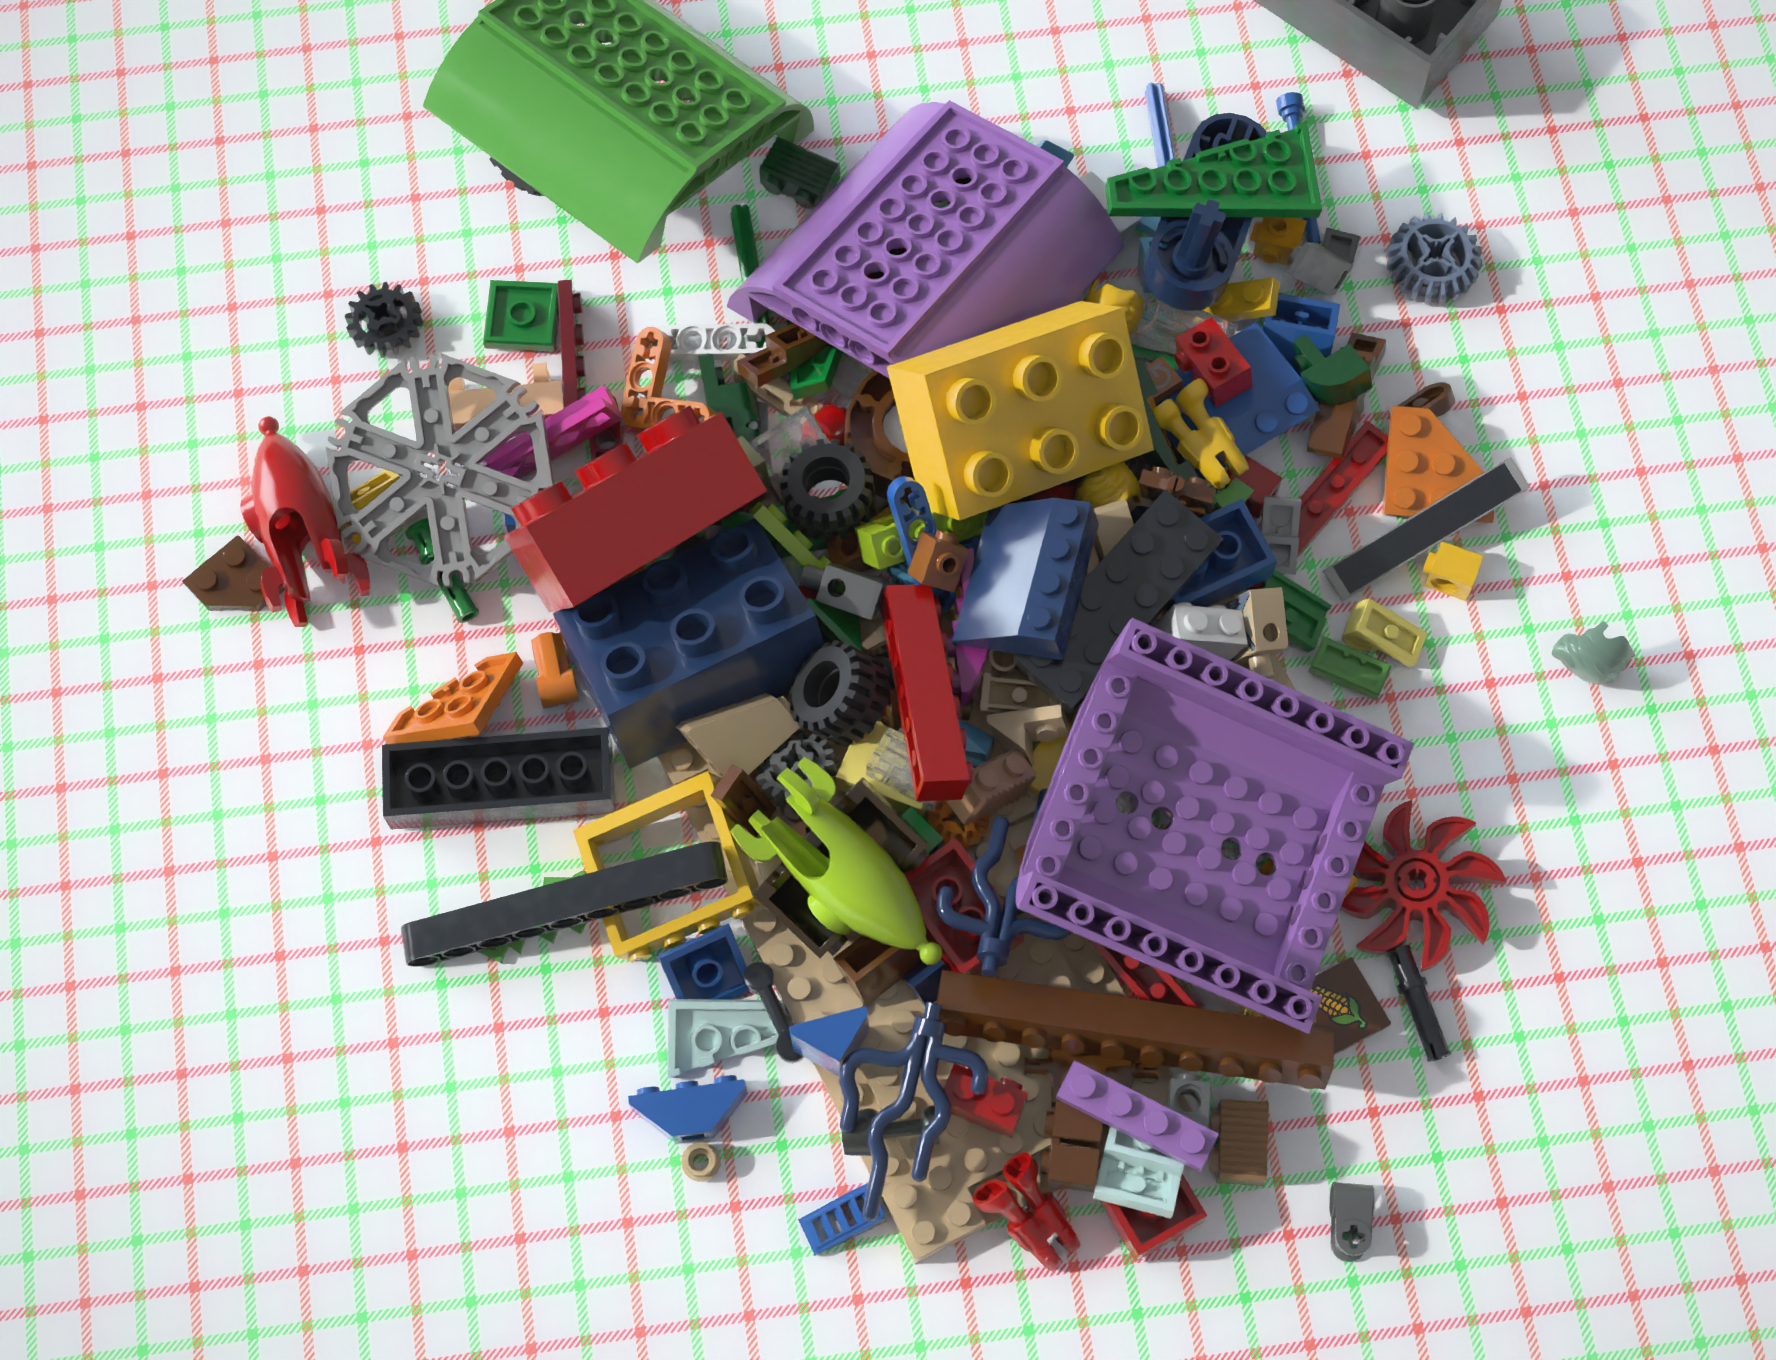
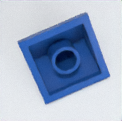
M729 923L658 955L662 970L676 999L731 1000L748 992L743 981V974L747 966Z
M863 1006L789 1026L794 1052L839 1077V1070L843 1060L851 1052L860 1048L869 1033L867 1007Z

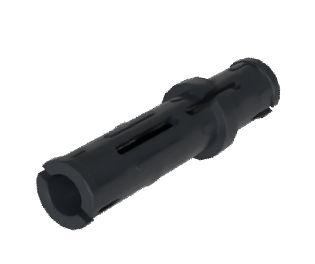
M1404 945L1396 948V951L1390 950L1386 954L1391 961L1399 985L1396 986L1399 994L1404 995L1425 1050L1427 1061L1434 1062L1443 1059L1442 1056L1448 1057L1452 1053L1449 1050L1425 988L1428 984L1425 976L1420 975L1411 946Z

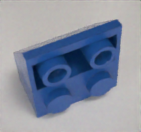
M1278 293L1276 315L1263 318L1262 330L1300 377L1301 374L1293 362V357L1296 356L1294 340L1307 334L1325 358L1330 356L1336 334L1340 304Z

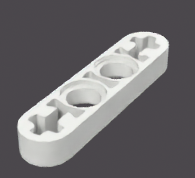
M763 323L652 326L665 332L670 337L671 342L677 344V350L672 344L669 361H699L698 356L709 354L713 355L714 361L735 360L741 353L749 356L765 349L766 342H764L763 348H759L756 342L761 341L762 336L775 332L773 327ZM731 334L737 337V342L733 348L728 350L719 348V342L725 335ZM692 335H700L703 339L700 347L695 350H687L685 348L686 340ZM744 335H746L747 338H748V340L750 341V342H746V346H747L746 349H745V339H744ZM650 343L649 349L654 346L652 343Z

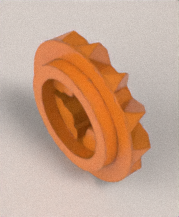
M946 800L936 801L934 808L928 814V823L944 838V845L956 838L963 848L973 846L983 838L989 825V814H987L986 817H981L980 820H976L974 823L971 822L969 826L964 824V831L962 832L961 827L958 826L956 821H947L948 818L953 816V809Z

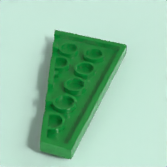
M1307 121L1296 124L1294 129L1280 132L1278 129L1267 132L1266 137L1253 141L1243 139L1197 152L1196 157L1181 161L1180 158L1169 160L1165 166L1149 169L1144 167L1109 177L1105 184L1109 216L1190 217L1196 203L1206 206L1208 199L1219 202L1218 211L1226 213V217L1319 218L1323 210Z

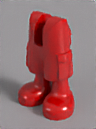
M1027 1152L1019 1153L1008 1160L1003 1167L1002 1173L1011 1186L1019 1191L1027 1200V1209L1024 1210L1019 1205L1007 1184L998 1179H992L982 1184L974 1193L973 1202L983 1212L1004 1215L1008 1219V1233L1018 1246L1030 1252L1045 1268L1054 1271L1063 1261L1053 1246L1048 1243V1238L1053 1235L1055 1240L1070 1254H1073L1081 1246L1080 1240L1067 1221L1065 1210L1054 1194L1040 1190L1037 1182L1038 1167L1036 1160Z

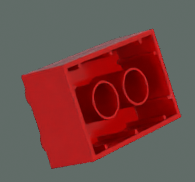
M689 405L637 434L647 451L636 458L626 442L574 471L584 487L578 493L571 496L561 480L511 508L521 526L504 535V538L548 612L575 607L767 492L722 412L700 422L693 408Z

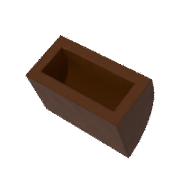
M864 935L833 958L847 983L866 1006L922 963L920 951L916 949L897 948Z

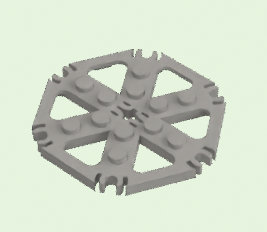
M430 353V365L426 369H420L418 359L413 356L410 357L409 361L413 372L409 373L407 368L408 361L403 359L341 410L339 414L349 416L353 420L349 423L342 418L335 419L334 423L345 428V435L340 439L329 436L327 440L332 445L341 448V450H331L326 447L338 530L343 531L346 526L352 523V526L347 527L343 531V538L348 540L355 534H360L361 543L353 550L357 554H362L371 545L370 550L361 558L441 588L440 574L443 572V583L446 587L450 588L453 585L452 576L455 572H462L463 581L468 585L472 583L473 579L469 569L473 568L475 573L474 581L478 582L513 553L506 540H503L485 555H478L474 552L465 499L513 517L516 528L521 525L511 508L555 483L543 410L540 409L537 414L529 417L528 415H532L538 410L539 404L534 400L528 406L520 405V399L528 391L523 386L513 391L515 387L520 385L518 381L440 353L442 363L441 368H439V359L434 353ZM455 378H464L494 390L496 400L455 433L448 392L449 383ZM398 388L409 390L417 441L371 425L368 416L370 411ZM519 432L530 434L537 468L536 476L532 480L526 482L480 465L481 462ZM428 453L435 455V457L429 456ZM360 460L402 476L362 510H357L353 506L347 473L348 467L352 462ZM442 461H446L445 467L453 474L458 475V477L441 475L440 479L436 480L437 474L431 468L424 466V463L440 466ZM455 463L461 464L464 467L461 468L459 466H456ZM420 473L427 475V477H421ZM447 483L456 486L455 489L448 487ZM427 508L434 560L430 564L421 565L392 554L388 549L390 537Z

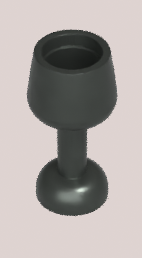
M935 1105L925 1107L921 1112L920 1119L891 1122L884 1131L883 1139L921 1135L922 1130L935 1115ZM866 1108L859 1110L854 1130L851 1133L841 1131L844 1155L871 1156L867 1137L871 1121L878 1113L875 1109ZM939 1137L935 1141L934 1145H940Z

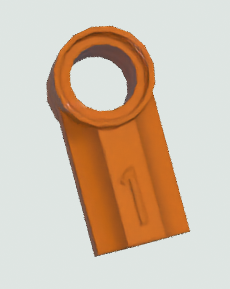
M546 632L531 639L534 661L538 672L536 683L542 708L546 709L579 701L573 669L569 667L561 633Z

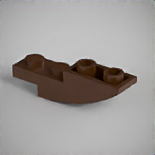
M1352 333L1346 346L1351 344L1369 366L1371 380H1373L1386 351V339ZM1367 391L1346 403L1337 405L1319 403L1318 407L1320 410L1315 414L1307 443V452L1342 459L1363 413L1364 398Z

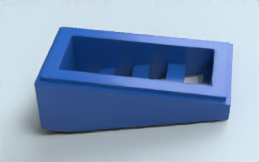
M868 1183L851 1190L798 1219L814 1256L886 1222L881 1206L875 1220L867 1221L862 1216L856 1202L861 1199L865 1200ZM849 1206L857 1223L851 1227L842 1211V1208ZM832 1213L835 1214L842 1229V1232L835 1234L827 1217ZM819 1219L828 1236V1239L821 1242L813 1225V1222Z

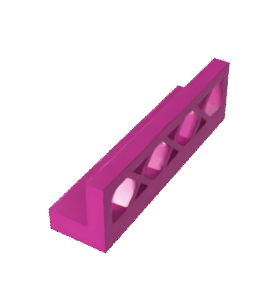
M603 385L545 419L551 461L623 419L609 388ZM523 432L503 444L485 459L487 464L485 467L517 479H521L537 470L530 434Z

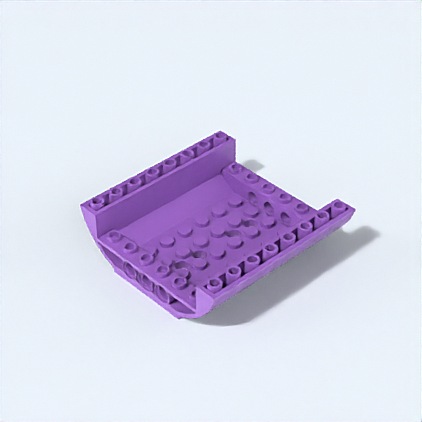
M948 100L946 103L926 102L911 107L733 292L727 302V308L753 323L769 308L889 378L887 366L1075 303L1124 248V245L1108 212L1090 189L1064 165V160L951 100ZM967 177L972 179L968 184H958L955 182L957 179ZM945 200L951 203L944 208H938L933 205L935 202H943ZM905 248L907 250L901 255L889 253L892 249ZM879 271L885 274L879 279H869L866 277L869 273Z
M1131 618L1110 649L1083 703L1080 705L1026 843L1027 847L1018 876L1016 888L1017 908L1309 1034L1322 1000V996L1310 991L1383 789L1386 784L1402 779L1414 743ZM1125 793L1133 798L1135 807L1131 814H1124L1118 810L1116 799L1119 794ZM1155 809H1162L1169 816V825L1165 830L1156 828L1152 823L1151 815ZM1225 839L1233 840L1238 846L1239 853L1235 860L1225 858L1221 852V845ZM1260 854L1269 856L1273 862V870L1269 875L1261 874L1256 868V859Z

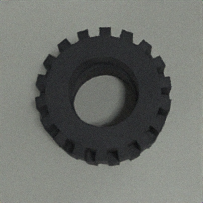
M824 439L816 440V445L810 446L809 443L802 445V452L800 454L794 451L789 456L790 463L784 464L782 468L783 476L780 477L781 492L787 517L791 524L795 523L796 529L802 534L808 530L809 538L817 540L819 535L824 536V541H833L832 536L836 535L840 536V540L847 538L848 531L852 530L856 533L854 527L860 526L861 521L865 523L871 518L870 510H874L875 488L870 463L866 462L865 455L861 451L855 453L854 445L847 442L844 446H841L838 439H831V443H824ZM827 480L839 481L848 487L843 494L829 500L817 499L808 494L815 485Z
M834 640L833 643H823L820 649L815 648L810 652V657L808 659L805 658L800 664L801 668L793 678L795 682L790 689L792 699L789 702L790 710L794 711L792 717L803 729L834 744L846 746L851 745L853 741L859 742L864 738L865 733L870 734L874 730V724L877 721L880 722L884 715L882 711L884 707H887L889 701L887 693L890 692V683L887 682L889 678L888 671L884 669V664L881 661L846 642Z

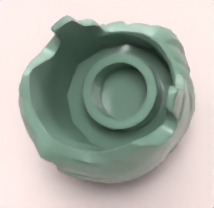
M1602 621L1595 628H1589L1582 635L1564 634L1553 646L1551 655L1560 660L1579 679L1594 685H1604L1611 683L1614 678L1619 676L1620 672L1626 669V664L1635 656V653L1625 636L1606 638L1603 633L1609 625Z

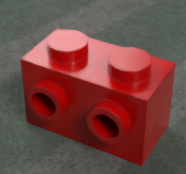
M1213 317L1175 337L1177 353L1174 354L1176 364L1183 373L1189 372L1194 379L1193 381L1201 378L1207 384L1208 393L1206 397H1208L1215 408L1253 387L1250 365Z
M953 1064L944 1086V1090L951 1103V1114L1012 1139L1027 1102L1028 1093L1022 1091L1023 1086L1006 1077H1001L1000 1081L988 1077L985 1093L975 1095L971 1091L972 1070L964 1065Z

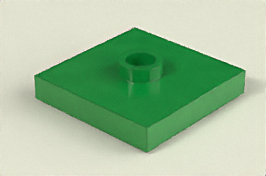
M490 280L483 337L484 348L555 352L559 317L558 283Z

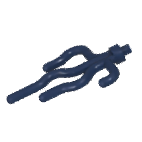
M1048 788L1042 789L1039 793L1033 825ZM1004 816L995 819L989 847L976 861L972 870V884L986 908L985 920L956 912L952 907L954 891L949 886L940 888L937 897V912L945 924L955 929L981 936L977 959L983 963L981 973L987 977L997 976L998 967L1007 964L1011 944L1018 935L1029 934L1057 941L1067 938L1073 933L1057 925L1035 919H1017L1019 910L1016 905L1018 877L1008 887L1001 915V903L988 882V872L1000 861L1004 851L1009 821Z
M926 1002L923 1017L915 1016L911 1038L908 1045L902 1050L889 1052L875 1048H860L851 1052L843 1060L840 1067L839 1085L844 1097V1104L839 1127L842 1132L851 1133L856 1125L860 1103V1093L855 1081L857 1068L863 1064L893 1068L905 1066L897 1099L877 1113L868 1128L867 1143L872 1156V1167L862 1210V1216L867 1221H873L878 1216L888 1169V1152L883 1139L884 1131L891 1122L900 1118L911 1107L917 1089L920 1069L921 1081L925 1091L935 1105V1115L922 1130L917 1143L911 1176L916 1182H922L927 1178L934 1143L947 1128L951 1117L950 1100L937 1078L939 1060L969 1067L973 1072L971 1091L975 1095H982L986 1091L988 1067L985 1060L973 1051L942 1044L947 1022L939 1020L941 1004Z

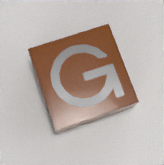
M1163 356L1146 366L1158 391L1157 394L1153 395L1155 404L1183 388V380Z

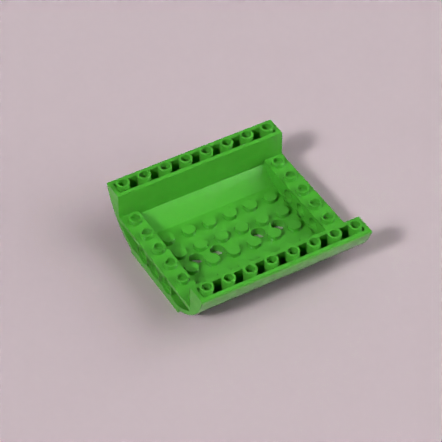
M495 0L478 11V16L451 47L439 66L423 102V108L637 264L661 247L666 218L670 213L773 136L777 135L780 138L797 144L814 131V120L810 109L655 0ZM661 80H663V81H665L666 83H658V82H655V81H661ZM689 99L693 101V102H690V103H689V102H684L685 100H689Z

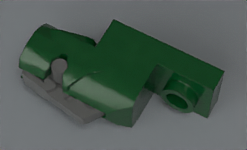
M712 354L698 356L707 406L712 408L716 414L722 412L737 439L743 436L756 451L768 450L767 404L757 401L756 395L747 382L725 384L722 366H714Z

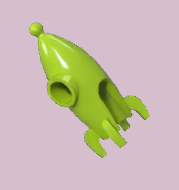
M803 757L797 766L811 781V787L799 775L786 768L777 777L791 793L785 800L826 845L830 852V858L824 856L778 816L770 821L759 810L748 821L762 838H755L737 823L731 829V834L738 845L750 858L757 862H768L777 855L790 873L810 894L808 905L813 915L833 932L845 935L853 930L883 944L902 949H916L920 951V958L923 963L927 965L937 964L942 958V949L937 943L928 942L926 939L924 918L906 876L890 855L867 832L829 803L835 794V783L831 776L816 763Z

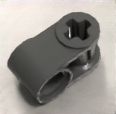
M1332 1182L1329 1198L1331 1217L1330 1246L1335 1257L1347 1263L1357 1261L1371 1245L1375 1200L1373 1185ZM1348 1233L1352 1234L1354 1241L1359 1242L1354 1249L1350 1248L1349 1241L1343 1240Z

